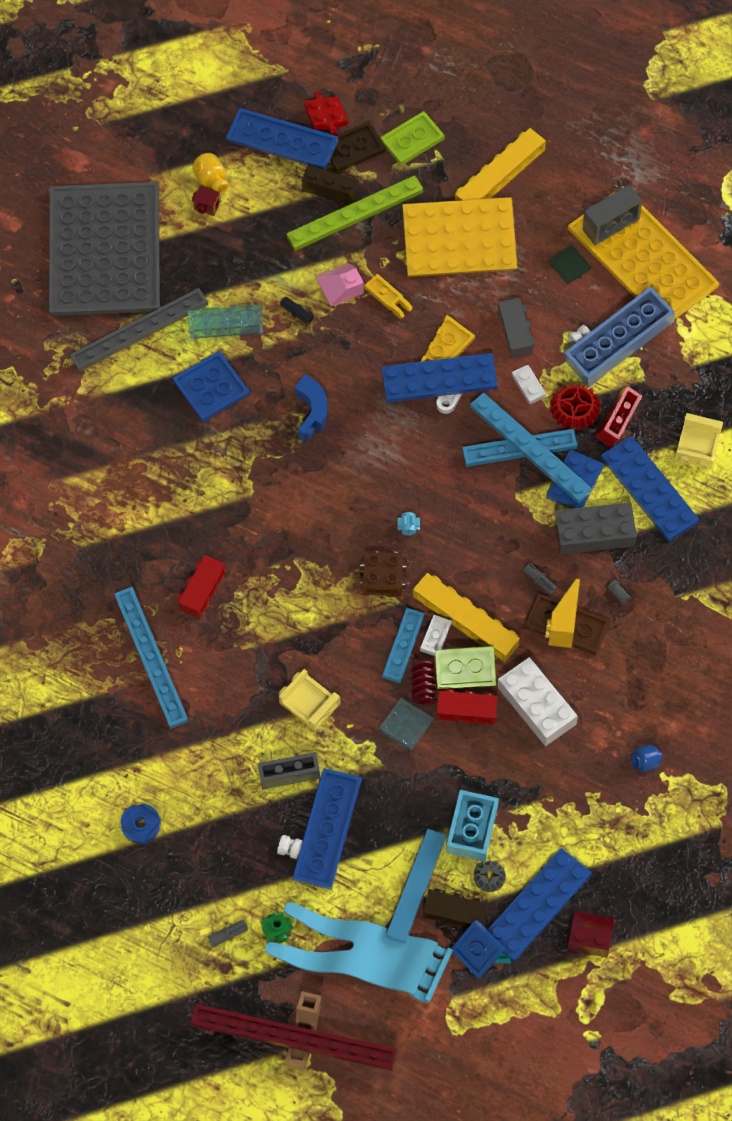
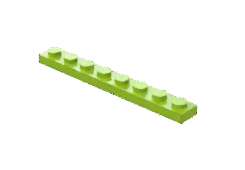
M414 175L287 233V239L295 251L422 194L423 188Z

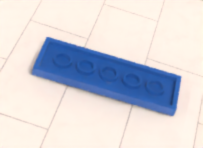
M239 108L226 137L228 142L326 170L339 140L338 136Z
M492 353L381 367L386 403L498 389Z
M632 436L601 454L602 461L668 542L699 523L700 519Z
M323 768L294 871L293 881L332 890L362 777Z
M559 849L488 929L505 948L503 954L508 956L513 962L521 956L592 875L590 870L564 849Z

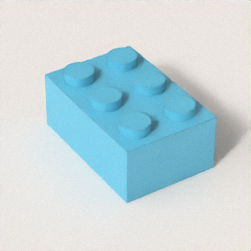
M460 790L447 841L446 853L486 861L499 798Z

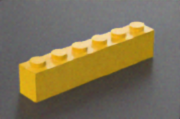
M531 128L526 132H522L517 140L509 143L501 154H497L489 165L483 166L480 173L472 176L464 187L458 188L455 193V201L491 199L545 151L546 140Z
M426 573L413 589V597L440 617L451 620L455 628L481 646H494V655L504 663L519 647L520 638H518L514 631L507 630L499 620H493L483 609L473 606L468 598L459 596L454 588L445 586L437 576H431L429 573Z

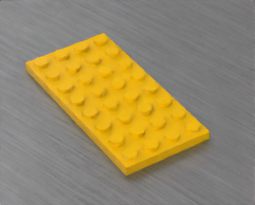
M643 205L641 206L640 219L597 245H594L582 230L584 214L568 225V230L634 298L651 286L673 309L675 319L720 285Z

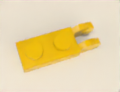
M378 274L364 285V289L390 311L392 310L394 315L400 319L405 315L396 306L400 303L408 312L413 309L412 305L403 298V295Z

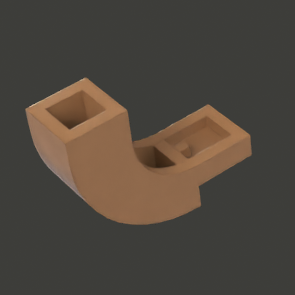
M301 992L294 1026L316 1031L322 996ZM289 1048L285 1065L305 1070L310 1052Z

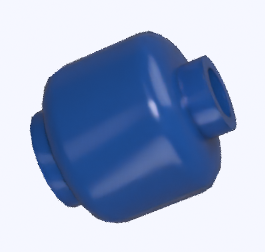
M651 744L637 747L631 755L632 765L640 772L657 769L662 760L661 751Z

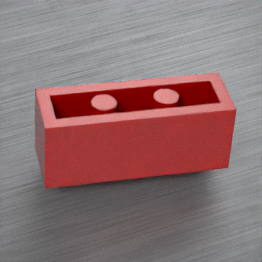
M628 386L622 389L613 401L595 437L609 447L616 443L623 434L642 395Z
M204 555L203 559L197 562L194 575L188 578L185 591L181 592L177 599L180 611L198 619L203 615L226 573L225 563L207 555Z
M450 689L439 691L437 720L495 725L498 696H494L491 693L474 694L471 691L459 693Z

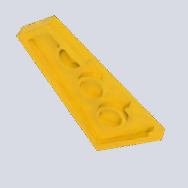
M446 315L442 326L439 327L433 342L429 345L428 351L423 356L421 362L458 357L475 340V335Z

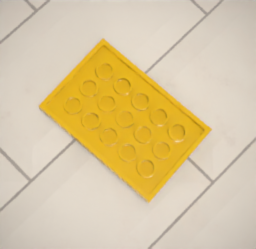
M512 197L403 204L408 277L517 270Z

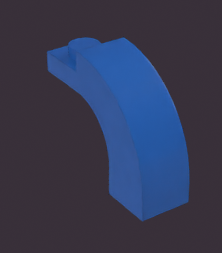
M306 374L295 386V397L307 403L311 408L310 415L298 429V439L303 442L308 437L311 438L316 429L322 432L328 418L326 394L320 384Z

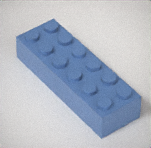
M650 286L565 351V362L590 387L675 321V312Z

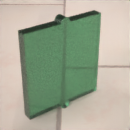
M572 245L562 252L559 251L556 256L548 260V263L567 284H570L577 278H581L583 274L592 269L590 264Z

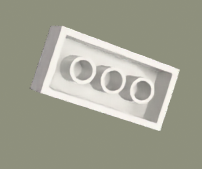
M530 657L498 679V689L545 746L577 725V714Z

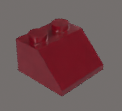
M574 911L568 950L608 958L614 918Z

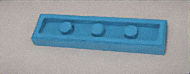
M406 608L382 674L383 679L401 684L425 613Z

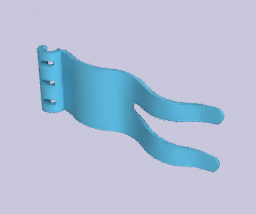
M295 903L285 905L284 911L287 915L320 934L334 939L351 941L353 948L345 951L312 952L275 942H269L265 947L268 955L297 968L319 973L350 975L380 987L409 993L410 996L424 1003H430L453 952V949L440 947L437 942L408 936L406 943L403 944L386 938L388 929L383 926L365 921L327 918ZM433 952L444 957L443 960L435 958L432 955ZM427 969L430 972L435 973V977L425 973V970ZM420 986L421 988L428 990V993H423L419 991L417 987Z

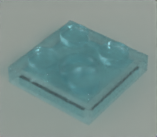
M400 698L379 727V731L412 752L434 721V718Z

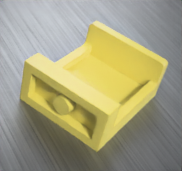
M686 413L675 461L684 465H695L700 469H712L723 422Z
M305 669L301 673L297 672L292 678L291 684L288 687L284 686L279 692V703L313 731H316L341 704L339 695L335 692L331 694L308 675V671Z

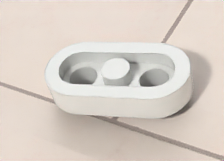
M462 394L439 396L436 405L438 411L444 414L451 413Z

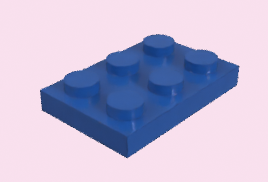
M571 449L563 462L588 484L592 490L604 468V463ZM553 482L546 495V499L569 509L583 508L590 494L578 504Z

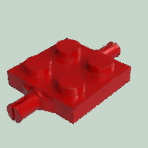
M315 91L313 93L315 99L306 100L303 105L314 130H329L331 135L338 136L336 128L348 126V118L338 96L322 98L321 92L318 91L317 93Z

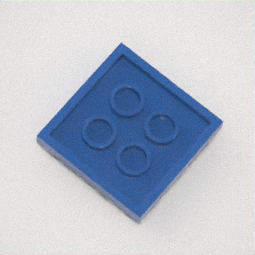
M220 351L172 378L174 384L202 423L250 395L247 387Z

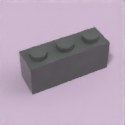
M520 298L498 302V314L510 358L531 355L533 347H535L534 336H530L529 333L531 326L529 320L525 318V315H527L525 304H521Z
M316 752L257 763L262 790L320 779Z

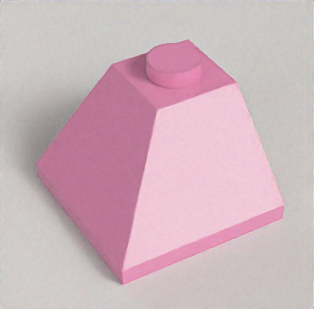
M350 263L316 276V280L330 307L364 294V282L357 269Z

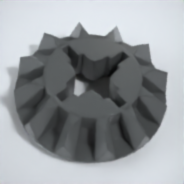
M491 860L487 862L482 861L474 871L475 884L485 892H495L505 883V870L499 862L496 863ZM489 869H491L492 875H495L490 883H488V878L484 876L488 874Z

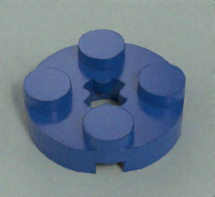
M148 804L132 805L121 816L122 832L133 843L145 845L153 840L160 831L161 821L158 812ZM145 820V826L138 828L136 821Z

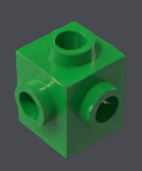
M278 912L272 913L267 916V919L260 921L268 943H283L291 936L290 929H293V925L289 917L285 918L283 912L279 914Z

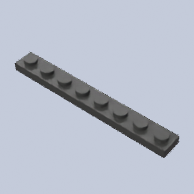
M197 288L70 354V358L80 372L206 307L208 301L201 290Z

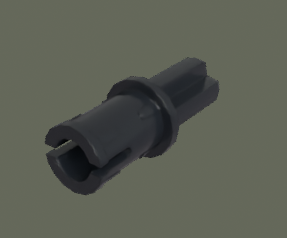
M288 297L282 298L280 306L292 313L293 317L296 316L306 325L312 322L314 315L303 309L301 304H296Z

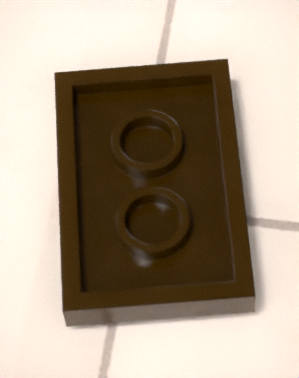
M367 122L338 134L339 140L330 158V162L338 173L385 153V147L371 123Z

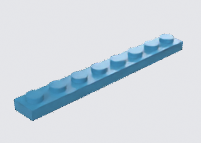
M484 392L470 404V408L578 504L592 492V488Z
M130 587L114 593L170 729L187 723L188 718L133 588Z

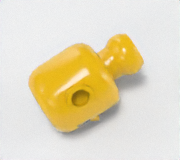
M204 153L198 156L193 162L192 170L200 184L205 188L218 191L220 194L226 192L228 189V182L225 180L226 170L217 156L212 153Z

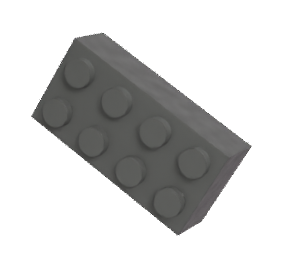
M631 502L555 511L554 522L560 555L636 546L637 533Z

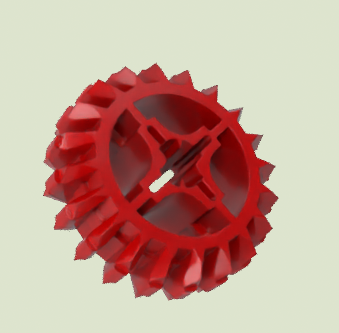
M571 382L569 387L564 384L562 389H557L550 400V412L553 413L552 418L557 419V425L563 423V429L569 426V429L576 427L579 431L581 426L586 429L588 424L592 425L594 420H597L600 413V400H598L597 394H593V388L587 390V384L581 387L580 382L577 383V386H574ZM575 402H577V407L575 408V411H573V406H575Z

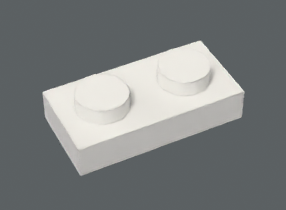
M529 365L512 372L513 379L529 405L546 397L544 389Z
M433 615L420 651L435 656V649H442L452 621Z

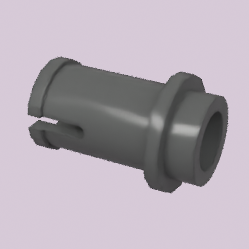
M614 580L608 585V592L612 593L621 605L626 604L631 599V596L621 587L620 582Z

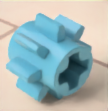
M412 512L403 513L401 518H397L398 530H402L403 535L410 536L416 534V530H420V518H416V514Z

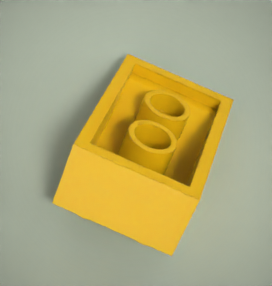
M580 579L574 581L552 612V619L547 620L545 638H549L548 645L572 648Z

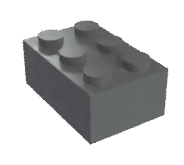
M630 184L624 188H619L611 196H606L599 203L586 208L582 230L594 245L601 243L640 219L642 199Z

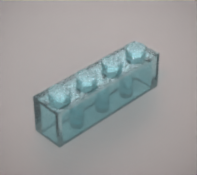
M251 304L243 307L231 306L229 308L214 307L211 309H193L188 311L190 339L262 334L261 305Z

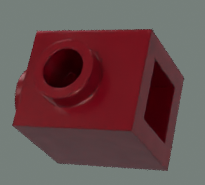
M200 186L198 191L194 192L192 196L194 210L201 214L215 216L221 203L220 192Z

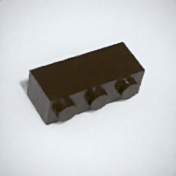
M307 165L302 177V191L350 205L355 203L359 193V180Z
M429 889L423 909V918L468 929L476 920L484 925L488 904L478 898L471 900L458 893L451 895L441 889Z

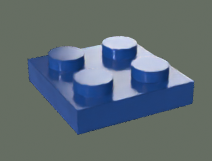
M478 920L471 924L451 948L453 953L478 979L486 973L505 950L499 941Z

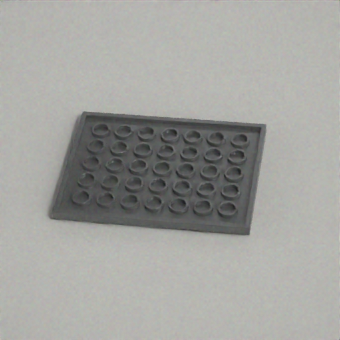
M158 182L50 186V316L153 312L159 309Z

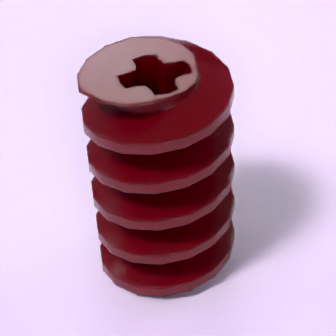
M422 661L410 667L412 672L411 686L413 687L411 689L413 694L412 701L416 704L432 705L437 703V699L431 698L436 696V692L432 691L436 688V685L431 683L435 681V677L430 676L435 674V670L430 669L435 666L432 662Z

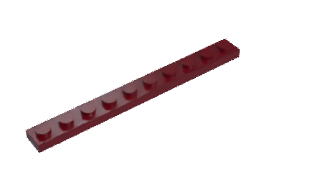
M199 1004L195 1005L191 1019V1026L390 1071H393L397 1054L396 1048Z

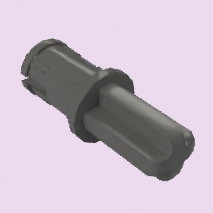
M529 563L524 568L523 573L529 576L536 586L540 585L550 595L556 592L557 586L546 578V573L539 571L532 563Z
M241 920L227 928L224 926V929L207 937L214 948L228 940L232 941L231 938L246 932L248 927L246 922Z

